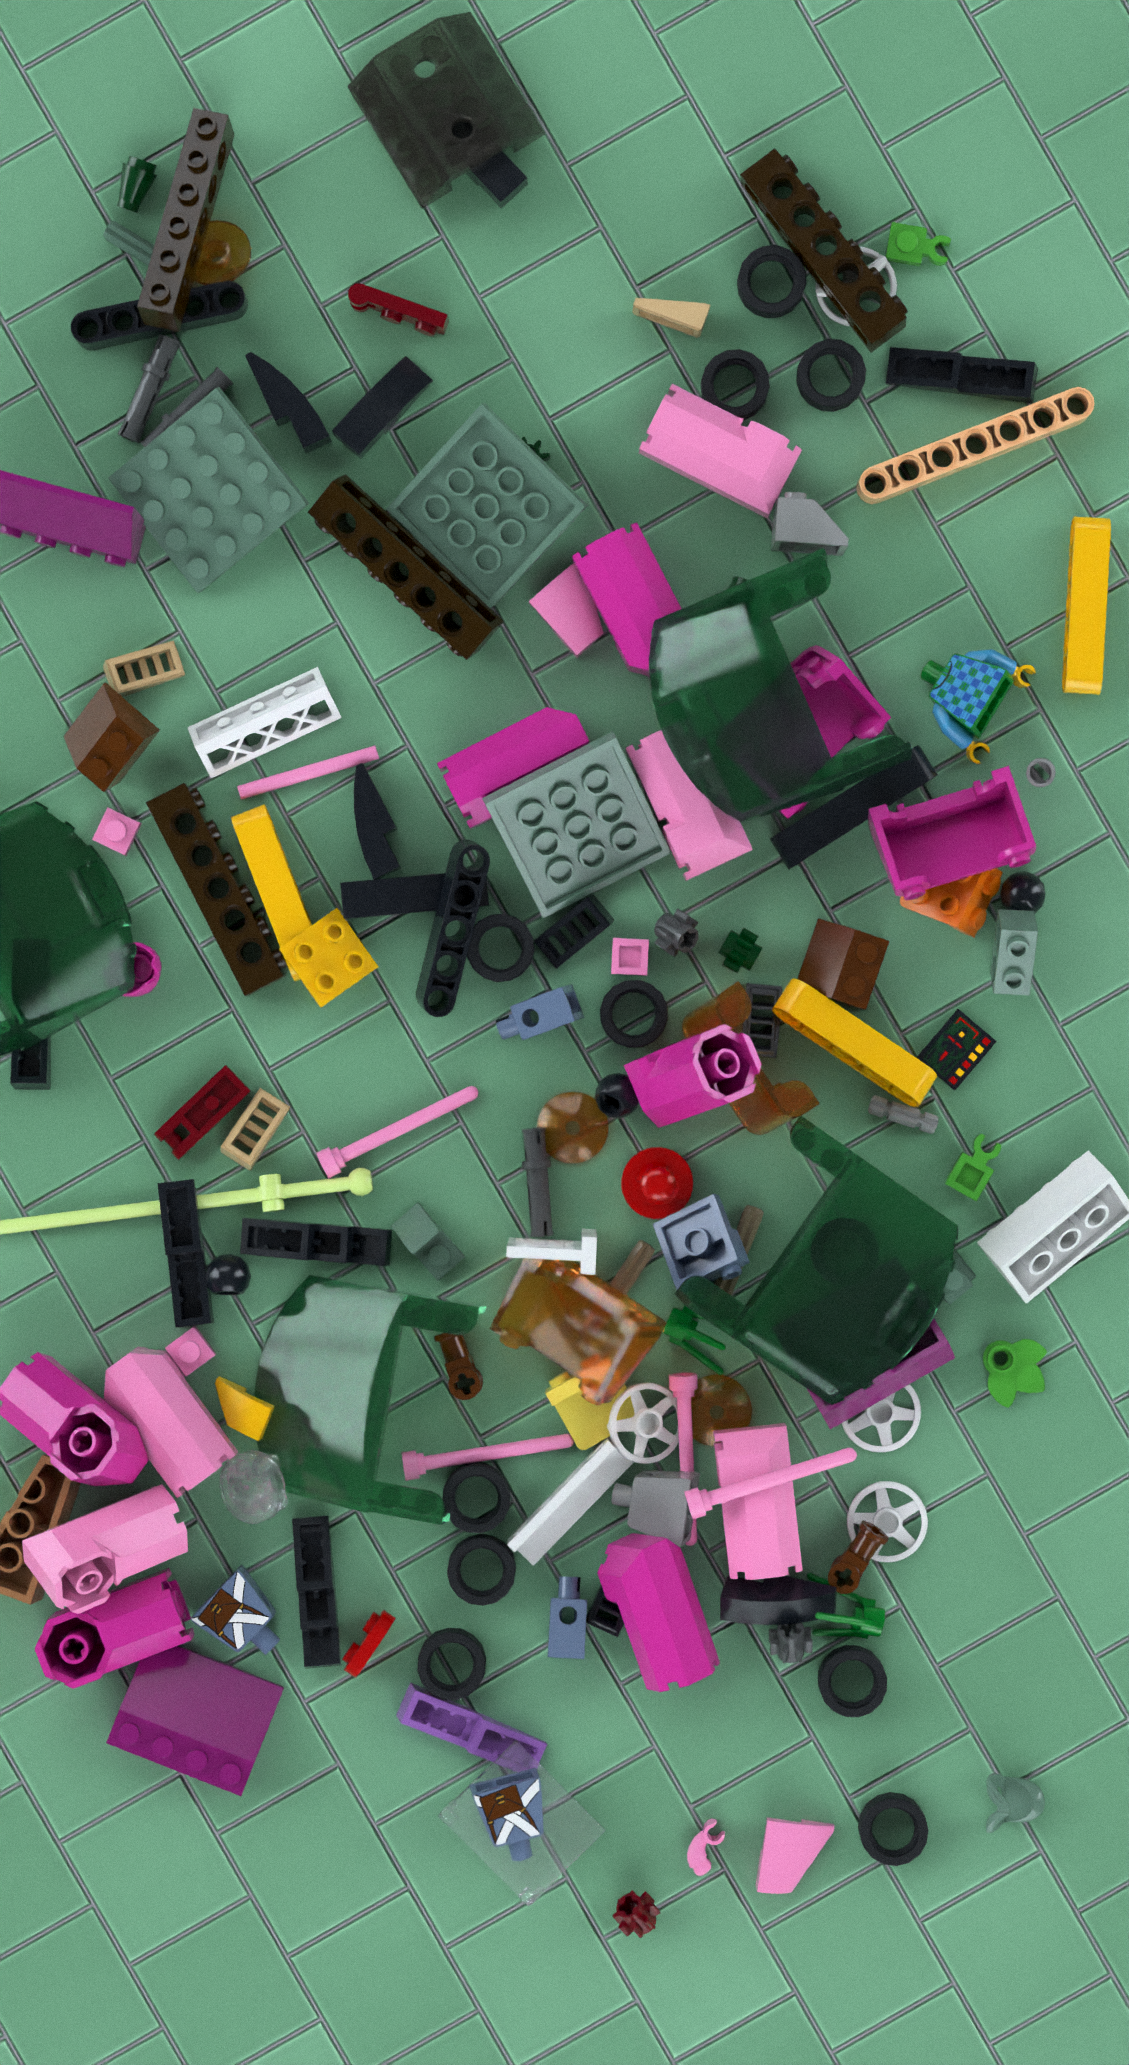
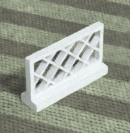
M582 1228L581 1241L509 1237L506 1257L580 1261V1274L595 1275L596 1229Z

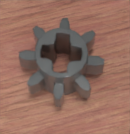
M677 909L674 915L666 913L655 924L654 933L658 938L654 943L673 957H676L678 951L688 952L696 945L698 940V931L695 929L698 921L680 909Z
M802 1623L778 1625L777 1629H769L770 1654H777L783 1663L802 1662L804 1652L812 1653L811 1627H804Z

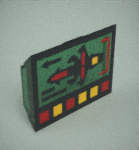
M957 1009L916 1058L932 1068L939 1079L953 1090H956L997 1041L962 1011Z

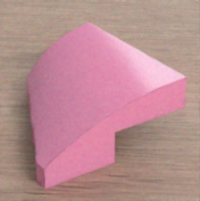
M574 563L529 601V604L553 629V632L576 658L604 634L596 605Z
M767 1817L756 1879L757 1892L771 1894L791 1893L833 1834L834 1824L801 1819V1822Z

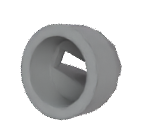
M1046 758L1034 759L1026 770L1028 781L1036 787L1048 786L1052 783L1056 774L1054 764ZM1037 763L1048 773L1049 777L1046 780L1034 768Z

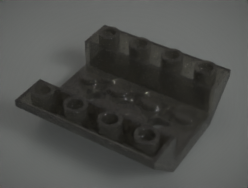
M471 12L434 19L375 55L347 86L421 209L453 191L451 181L510 146L515 153L545 135L538 120ZM424 61L431 62L435 66L434 73L427 78L419 77L415 73L416 66ZM457 123H469L473 127L471 135L464 139L455 137L452 130Z

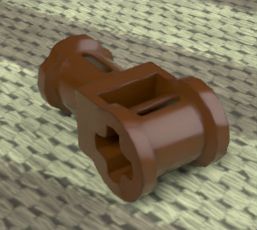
M462 1326L433 1337L435 1342H439L445 1358V1367L449 1376L448 1386L451 1394L457 1399L469 1400L481 1391L484 1382L481 1372L475 1367L472 1355L468 1352L463 1337L465 1328ZM462 1373H465L467 1378L473 1377L475 1383L470 1386L471 1392H467L465 1387L459 1388L457 1382L462 1379Z
M863 1520L859 1524L860 1531L853 1542H850L843 1554L837 1556L831 1565L828 1573V1582L830 1586L837 1587V1592L840 1594H848L858 1588L862 1574L869 1565L871 1558L880 1545H885L889 1540V1537L880 1528L870 1522ZM846 1568L852 1571L851 1576L848 1575L845 1579L839 1576L840 1572L845 1571Z

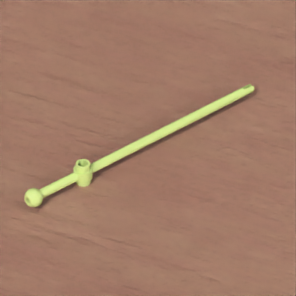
M356 1168L346 1177L281 1184L280 1174H268L259 1176L260 1187L197 1195L199 1209L262 1202L263 1212H276L285 1210L283 1200L287 1198L349 1190L357 1196H364L373 1190L371 1171L366 1168ZM156 1200L0 1220V1235L160 1215V1202Z

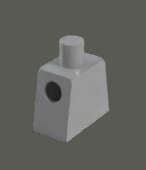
M645 1470L635 1476L633 1486L616 1483L613 1488L611 1502L614 1505L629 1508L627 1524L630 1528L650 1536L667 1538L681 1547L690 1540L693 1524L684 1491L698 1487L700 1473Z

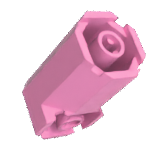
M672 384L668 395L664 396L646 432L649 436L646 442L642 441L639 454L768 519L802 449L796 445L794 450L791 451L787 448L790 440L785 436L754 421H750L748 427L742 426L744 418L737 417Z
M692 717L685 720V728L683 729L679 722L639 740L641 743L638 745L640 749L635 751L633 744L625 749L658 823L663 820L666 821L667 825L663 826L662 833L679 869L684 866L688 869L683 874L685 881L753 850Z
M138 1346L106 1370L104 1400L137 1426L149 1461L177 1498L182 1496L186 1490L188 1492L223 1466L222 1463L224 1461L232 1459L238 1453L236 1447L185 1380L184 1373L166 1350H154Z
M785 1423L713 1431L715 1442L721 1441V1443H714L718 1484L720 1487L791 1466L788 1433ZM793 1481L721 1503L730 1579H738L737 1572H745V1579L747 1580L782 1577L789 1575L788 1567L791 1566L794 1567L796 1573L803 1571Z
M161 1484L22 1540L23 1557L25 1564L56 1607L64 1609V1606H66L71 1612L79 1614L105 1603L110 1596L107 1590L113 1582L118 1586L124 1578L188 1552L187 1529L184 1521L176 1523L173 1514L180 1512L176 1501Z

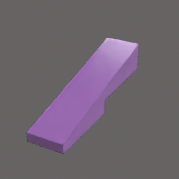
M411 1682L396 1714L400 1723L464 1747L468 1753L518 1772L535 1767L537 1769L547 1746V1743L543 1740L452 1700L441 1699L431 1694L427 1689Z

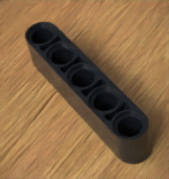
M223 281L191 288L187 305L192 301H201L204 303V309L197 316L188 315L185 309L179 332L241 318L248 308V300L242 287L233 281ZM235 293L240 297L235 307L225 308L221 305L222 298L226 294ZM139 299L80 312L71 322L73 337L82 348L87 350L108 348L155 338L159 334L169 335L178 333V331L145 325L137 308ZM131 316L133 317V325L130 329L126 331L116 329V322L120 317ZM88 323L97 324L98 331L94 337L90 339L81 337V330L84 325Z
M917 745L770 838V841L787 868L791 869L868 820L870 808L887 804V807H889L938 774L921 747Z
M471 840L457 842L450 852L416 989L418 1004L434 1017L448 1015L455 1005L490 865L488 852ZM470 850H476L477 859L475 863L464 867V855ZM462 885H467V897L462 901H455L454 893L456 889ZM459 920L460 928L458 932L453 936H446V926L451 921ZM445 955H450V966L446 970L438 971V960ZM436 990H442L441 1001L434 1006H429L428 998L430 994Z

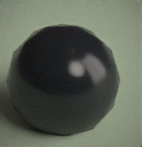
M1026 871L1010 875L1003 882L1000 891L1001 902L1007 910L1034 911V913H1037L1043 906L1046 896L1043 882L1038 876Z
M614 1073L607 1075L598 1083L595 1090V1101L599 1110L612 1118L617 1119L629 1116L636 1110L639 1104L630 1079L625 1074Z
M224 1254L211 1261L205 1277L207 1286L213 1294L240 1295L244 1294L248 1288L251 1274L249 1266L242 1258L232 1254Z

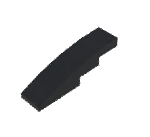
M243 1218L240 1254L389 1266L392 1229Z
M329 1516L292 1519L296 1587L299 1598L304 1667L309 1669L342 1666Z

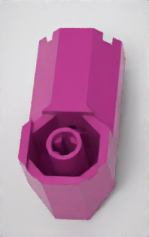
M637 522L630 525V533H627L625 528L622 527L590 543L585 547L588 554L583 558L579 552L574 554L572 560L613 637L615 646L628 671L658 680L682 668L694 631Z
M546 707L438 762L437 765L441 772L448 769L449 772L444 774L443 777L464 818L469 815L472 816L471 819L466 821L471 830L492 819L482 798L589 744V739L576 714Z
M722 1024L625 1064V1070L643 1112L660 1128L731 1103L753 1093L756 1083L753 1084L756 1074H759L762 1063L751 1037L742 1032L737 1034L730 1030L732 1027Z
M37 1352L30 1356L35 1360L28 1366L24 1362L16 1365L0 1387V1400L2 1401L0 1415L50 1456L51 1464L71 1481L91 1486L132 1484L149 1461L137 1426L52 1356Z
M631 1533L608 1544L605 1552L608 1556L605 1563H601L597 1574L606 1600L617 1604L646 1689L664 1692L670 1690L668 1683L678 1682L679 1688L713 1674L715 1671L714 1665L718 1666L720 1661L681 1548L667 1538Z
M167 1568L108 1591L110 1596L105 1603L82 1613H73L68 1607L54 1612L46 1621L43 1632L35 1646V1652L45 1677L65 1683L64 1685L74 1689L100 1679L103 1674L191 1641L195 1636L194 1629L192 1627L186 1630L185 1622L191 1619L190 1612L177 1580L168 1581L172 1574L170 1569Z

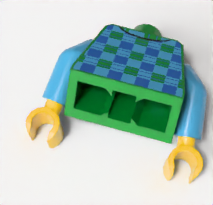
M992 649L969 651L965 655L954 653L945 667L930 660L926 663L921 673V679L933 685L928 697L934 703L932 713L942 733L960 749L966 748L967 758L976 764H981V762L974 758V749L981 746L985 752L990 753V748L982 742H974L973 736L980 739L1012 684L1019 688L1030 686L1029 683L1021 679L1022 670L1031 675L1036 673L1033 666L1023 665L1018 667L1016 661Z

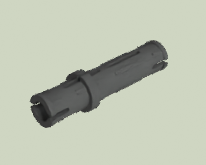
M162 334L158 335L152 355L148 363H144L141 369L144 373L124 422L118 431L119 436L132 442L140 443L164 382L168 381L171 376L168 372L174 356L180 347V342Z
M216 367L215 371L192 391L169 415L165 413L161 417L163 421L140 443L146 447L215 388L220 387L224 392L229 386L233 385V382Z
M545 1127L522 1129L525 1161H522V1169H526L531 1226L530 1237L554 1235L548 1180V1167H551V1159H547Z

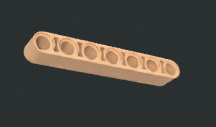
M1071 388L869 467L858 480L857 494L866 503H880L1077 426L1084 422L1093 411L1094 397L1085 388ZM1072 398L1079 399L1084 405V413L1077 415L1070 412L1067 407V401ZM1041 411L1048 414L1051 420L1050 426L1042 428L1036 425L1033 418L1034 413ZM1006 424L1013 426L1017 431V439L1007 441L1002 438L1000 427ZM973 437L978 438L984 445V451L981 454L971 453L966 447V440ZM935 451L946 452L950 457V465L938 467L933 462L932 454ZM911 464L917 471V477L910 481L904 480L899 475V466ZM869 477H877L883 483V491L877 494L870 493L865 487V480Z

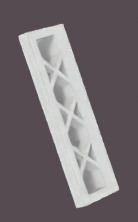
M316 667L187 728L196 751L210 777L213 778L342 717L319 668ZM324 699L330 709L318 716L307 714L311 705ZM286 717L295 719L292 728L285 731L275 729L279 720ZM251 733L262 735L258 744L253 746L242 744L245 736ZM219 748L230 750L227 758L212 764L208 753Z
M610 1437L604 1439L508 1538L507 1545L514 1552L518 1550L534 1566L634 1462L626 1459L617 1451Z

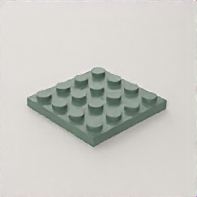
M220 387L211 391L108 477L128 505L134 507L144 518L145 527L197 593L202 592L309 504Z
M482 403L386 509L433 556L492 609L588 505L486 403Z
M613 731L482 798L543 918L672 853Z

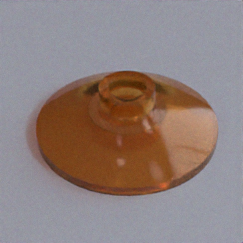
M210 221L194 277L195 282L209 285L223 281H234L243 274L251 259V245L247 235L240 227L227 221ZM216 257H222L219 261H212Z
M565 1092L556 1095L544 1105L537 1120V1127H545L546 1152L554 1159L564 1163H581L591 1159L603 1148L608 1136L609 1127L606 1114L599 1110L594 1098L580 1092ZM570 1121H576L580 1126L579 1132L575 1135H570L566 1131V1124Z
M718 1374L707 1375L697 1379L698 1389L694 1390L695 1396L691 1397L693 1439L704 1445L714 1446V1443H721V1441L715 1442L714 1430L749 1426L752 1416V1405L748 1393L739 1382L731 1377ZM715 1405L723 1408V1415L720 1418H713L710 1415V1409Z

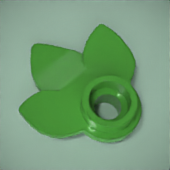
M1021 1339L1012 1344L1004 1340L991 1342L985 1348L982 1359L985 1368L989 1371L987 1387L993 1398L1002 1406L1009 1408L1015 1399L1017 1390L1024 1393L1043 1392L1045 1390V1381L1036 1363L1041 1361L1046 1355L1047 1350L1031 1339ZM1000 1351L1005 1352L1007 1356L1006 1361L1003 1364H996L994 1361L995 1354Z

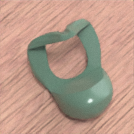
M996 1773L988 1776L986 1780L987 1793L998 1809L987 1819V1833H993L1004 1822L1031 1821L1043 1812L1045 1799L1042 1790L1036 1784L1027 1779L1005 1777ZM997 1787H1000L1002 1795L999 1793Z

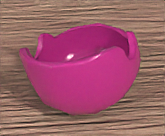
M134 942L126 943L110 954L109 967L104 971V978L110 990L120 996L141 997L150 993L156 987L160 979L162 964L155 949L144 943Z

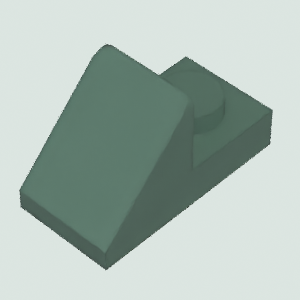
M416 1203L391 1225L410 1253L416 1255L437 1281L465 1257L419 1203Z

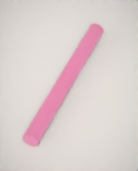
M374 745L237 786L242 800L351 768L361 763L364 764L378 760L379 755Z

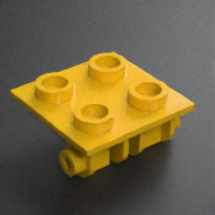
M338 908L279 948L320 1008L379 967Z

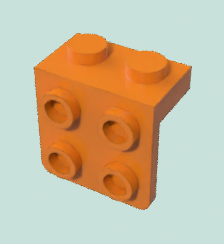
M998 868L927 889L923 896L912 900H905L904 896H901L900 905L908 910L945 923L959 932L975 938L977 931L985 923L986 910L989 903L1000 888L1003 872Z

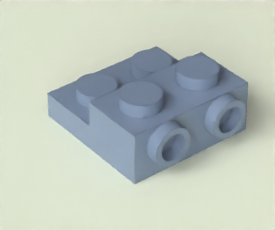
M712 1194L653 1223L677 1290L691 1292L692 1295L705 1293L712 1288L711 1281L720 1277L722 1280L738 1277L742 1274L741 1267L750 1263L738 1230L731 1228L719 1195Z

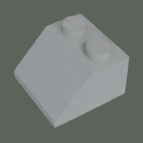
M785 492V497H778L773 513L771 551L843 556L848 547L849 539L816 500L806 499L807 494L801 492Z

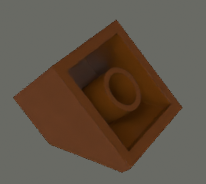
M104 683L63 737L76 769L105 792L122 781L160 729L112 687Z
M818 919L797 979L810 985L829 999L866 1010L889 941L853 928Z

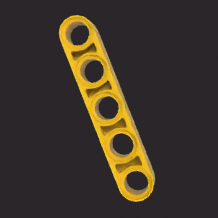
M1077 516L1072 518L1062 671L1063 693L1096 695L1101 693L1111 539L1110 518Z
M265 804L232 816L231 821L279 946L282 947L309 928L312 923ZM284 957L294 982L300 980Z
M791 979L772 1008L773 1013L783 1022L909 1106L919 1107L937 1078L936 1072L928 1065L801 980Z

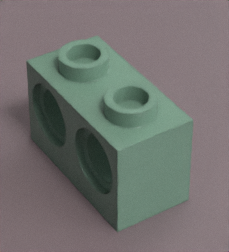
M998 909L990 970L994 994L1030 995L1038 936L1034 911Z

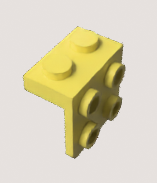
M596 1354L580 1363L582 1369L572 1375H569L567 1371L559 1374L548 1381L550 1387L545 1390L551 1405L555 1406L576 1446L580 1450H586L610 1437L607 1424L611 1408L618 1396L627 1389L609 1354L602 1358L599 1354ZM630 1396L621 1405L617 1420L634 1416L635 1412Z

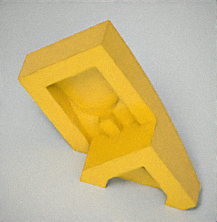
M221 1376L217 1377L215 1386L227 1426L252 1439L261 1440L275 1406L246 1393L247 1388Z

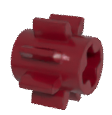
M633 1890L618 1899L617 1912L612 1915L619 1923L618 1928L627 1937L634 1931L639 1938L655 1929L656 1916L660 1914V1910L654 1905L655 1900L646 1891L639 1897Z

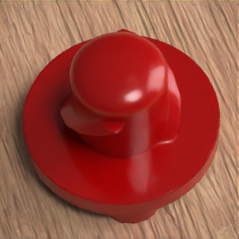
M650 1147L636 1153L627 1162L622 1173L621 1189L626 1202L636 1213L650 1219H664L682 1210L688 1203L693 1190V1176L689 1165L678 1153L663 1147Z

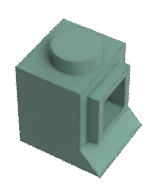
M954 1248L922 1273L936 1287L941 1297L949 1305L973 1286L971 1281L976 1277Z

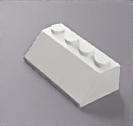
M1088 1150L1080 1158L1074 1160L1069 1167L1052 1181L1046 1183L1028 1201L1017 1207L999 1225L989 1230L977 1243L993 1265L1027 1304L1129 1219V1199L1114 1176Z

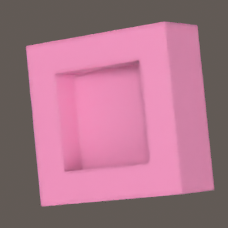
M107 807L92 840L127 856L142 823Z
M613 938L611 974L647 976L649 939Z
M196 1326L165 1347L186 1377L216 1355Z

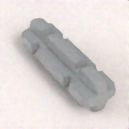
M873 1096L868 1107V1112L881 1118L886 1116L887 1120L911 1128L916 1126L919 1127L920 1131L929 1134L935 1132L939 1121L937 1115L928 1112L922 1114L919 1109L895 1101L889 1103L888 1099L880 1096Z

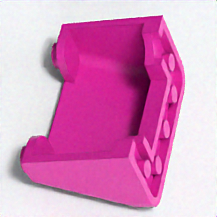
M815 645L804 650L722 730L715 740V746L784 817L789 819L792 815L803 810L807 804L809 791L804 785L854 736L859 739H872L879 735L884 729V724L891 716L839 657Z
M1009 766L991 771L993 779L983 782V786L980 780L973 782L972 787L909 807H904L903 803L896 805V812L889 811L887 804L869 809L868 826L896 896H904L905 900L916 899L926 893L925 890L1004 865L1009 864L1010 868H1016L1031 861L1030 856L1035 853L1037 846Z

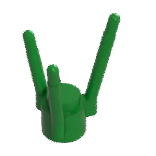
M684 1305L683 1310L673 1307L662 1333L670 1336L669 1342L680 1346L718 1375H723L724 1370L685 1341L690 1342L693 1337L721 1351L726 1349L725 1344L695 1330L698 1321L692 1318L753 1328L755 1323L741 1318L695 1310Z
M807 1573V1579L829 1585L827 1579L813 1573ZM837 1592V1594L861 1605V1608L854 1607L852 1617L823 1612L815 1614L816 1619L850 1624L851 1628L813 1629L812 1634L814 1636L860 1637L868 1639V1636L880 1637L885 1621V1609L875 1607L876 1600L864 1598L853 1592L848 1594Z

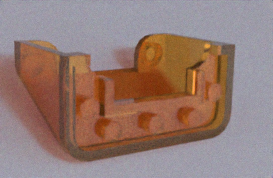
M739 981L734 982L684 1017L682 1032L685 1038L700 1034L722 1024L732 1027L730 1030L737 1033L735 1027L743 1023L751 1012L750 998ZM762 1069L754 1077L753 1084L756 1083L754 1092L729 1103L743 1126L749 1132L756 1135L769 1133L820 1104L805 1083L798 1080H790L783 1084L778 1082L773 1086Z
M524 1258L489 1329L500 1336L499 1341L513 1349H518L519 1346H531L580 1379L578 1387L582 1391L581 1396L586 1401L595 1405H601L602 1403L611 1402L659 1340L666 1327V1322L597 1275L580 1274V1264L575 1261Z

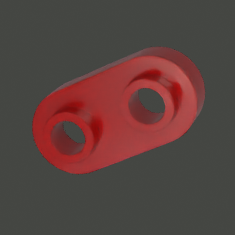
M385 1610L380 1615L375 1612L372 1613L362 1628L367 1633L360 1645L353 1642L342 1658L347 1663L344 1671L355 1678L359 1675L396 1618Z

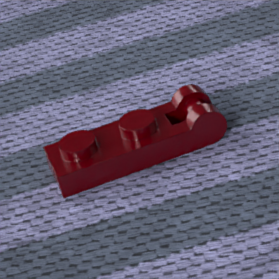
M360 283L352 285L348 290L351 307L357 312H365L370 308L381 312L380 317L388 322L400 324L403 320L414 324V330L424 335L434 337L435 333L445 334L449 323L448 314Z
M225 1065L169 1118L154 1135L160 1142L165 1141L173 1149L171 1153L179 1161L241 1102L251 1090ZM180 1124L190 1132L184 1140L175 1131Z

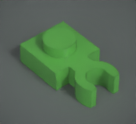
M892 222L885 257L890 262L919 267L922 257H928L929 261L935 265H946L948 257L937 255L935 247L938 245L949 246L951 238L939 235L933 239H926L927 228Z
M981 1133L973 1140L972 1148L974 1152L970 1157L961 1152L944 1181L946 1185L974 1201L978 1200L994 1172L993 1169L986 1166L988 1160L997 1157L1001 1151V1145L995 1143L990 1152L982 1151L981 1142L984 1140L985 1135Z

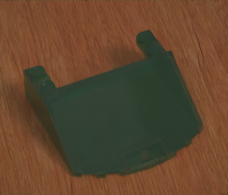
M824 548L659 618L653 624L649 654V679L656 716L664 738L678 764L695 787L715 806L741 823L844 790V787L909 760L912 757L910 742L905 743L895 735H884L831 758L770 617L819 597L829 589L831 573L827 566V553Z
M37 801L0 814V1009L6 1019L0 1022V1056L20 1048L24 1051L133 989L136 975L134 974L136 944L133 943L130 928L132 921L125 899L115 878L91 844L87 846L74 833L75 828L68 821H65V823L61 822L47 812L48 807Z
M800 1115L790 1131L792 1146L835 1177L746 1305L703 1276L687 1278L680 1285L675 1295L690 1310L833 1405L844 1401V1397L861 1388L865 1390L873 1385L874 1382L872 1380L884 1373L888 1368L892 1370L923 1336L945 1296L943 1290L948 1280L949 1272H953L955 1265L953 1254L955 1239L958 1240V1225Z
M309 1275L293 1292L275 1319L266 1339L256 1375L254 1396L275 1406L262 1439L257 1441L264 1471L272 1488L365 1513L372 1512L437 1525H443L448 1522L450 1513L445 1512L444 1502L437 1493L425 1489L376 1481L403 1326L454 1335H464L474 1329L478 1321V1315L485 1313L486 1306Z

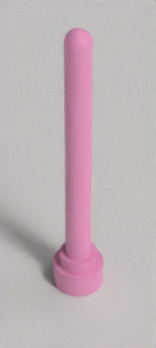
M474 1086L466 1087L344 1148L338 1149V1147L330 1149V1147H327L317 1152V1157L328 1179L341 1173L340 1169L346 1167V1162L475 1100L479 1094L478 1089Z
M672 1373L668 1375L669 1390L673 1391V1397L677 1398L680 1471L694 1472L691 1397L695 1396L694 1390L698 1389L697 1373ZM693 1519L691 1538L685 1543L688 1546H692L697 1542L696 1519Z
M561 1434L424 1456V1453L416 1454V1450L401 1452L405 1480L420 1479V1475L427 1474L426 1470L570 1448L573 1446L574 1440L570 1434Z
M845 1448L707 1492L706 1489L699 1490L696 1487L684 1491L692 1519L706 1516L707 1511L713 1510V1505L853 1462L857 1457V1453L853 1448Z

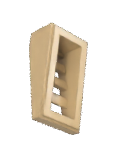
M636 298L632 313L698 338L706 322L710 304Z
M174 640L107 659L103 664L109 686L122 697L185 676ZM165 653L171 671L164 672L159 654ZM151 658L156 675H150L145 659ZM136 662L142 679L137 681L131 664ZM121 667H123L128 682L123 685L117 671Z
M259 1088L221 1145V1153L251 1171L288 1113L290 1106L262 1088ZM262 1103L276 1112V1116L274 1118L259 1110L257 1108L258 1105ZM253 1115L269 1125L268 1128L264 1130L251 1122V1116ZM246 1128L260 1137L258 1143L242 1134L243 1129ZM236 1140L252 1150L250 1155L234 1146Z

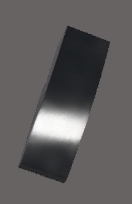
M456 107L429 130V134L477 186L480 185L501 209L528 185V179L525 174L484 132Z
M252 352L246 354V359L277 426L279 427L291 421L306 454L331 443V438L319 415L300 390L270 363Z
M405 356L346 414L332 430L333 435L356 456L362 459L383 434L386 435L433 380Z
M361 763L356 766L354 815L364 859L375 880L381 879L401 868L385 838L386 835L397 830L364 764Z
M728 1575L720 1596V1620L756 1625H784L819 1620L815 1617L817 1612L835 1614L837 1587L789 1576L765 1578L763 1582H758L740 1577L738 1579H730Z

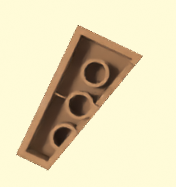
M47 1454L41 1456L18 1493L19 1496L0 1522V1594L30 1605L42 1600L45 1590L24 1562L22 1540L68 1522L81 1484L71 1481L51 1464L50 1456Z

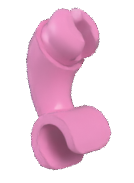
M711 1818L707 1820L703 1830L693 1838L689 1845L687 1862L697 1876H702L711 1869V1861L707 1859L706 1854L707 1843L718 1845L724 1840L725 1831H721L716 1836L708 1833V1830L716 1825V1819Z

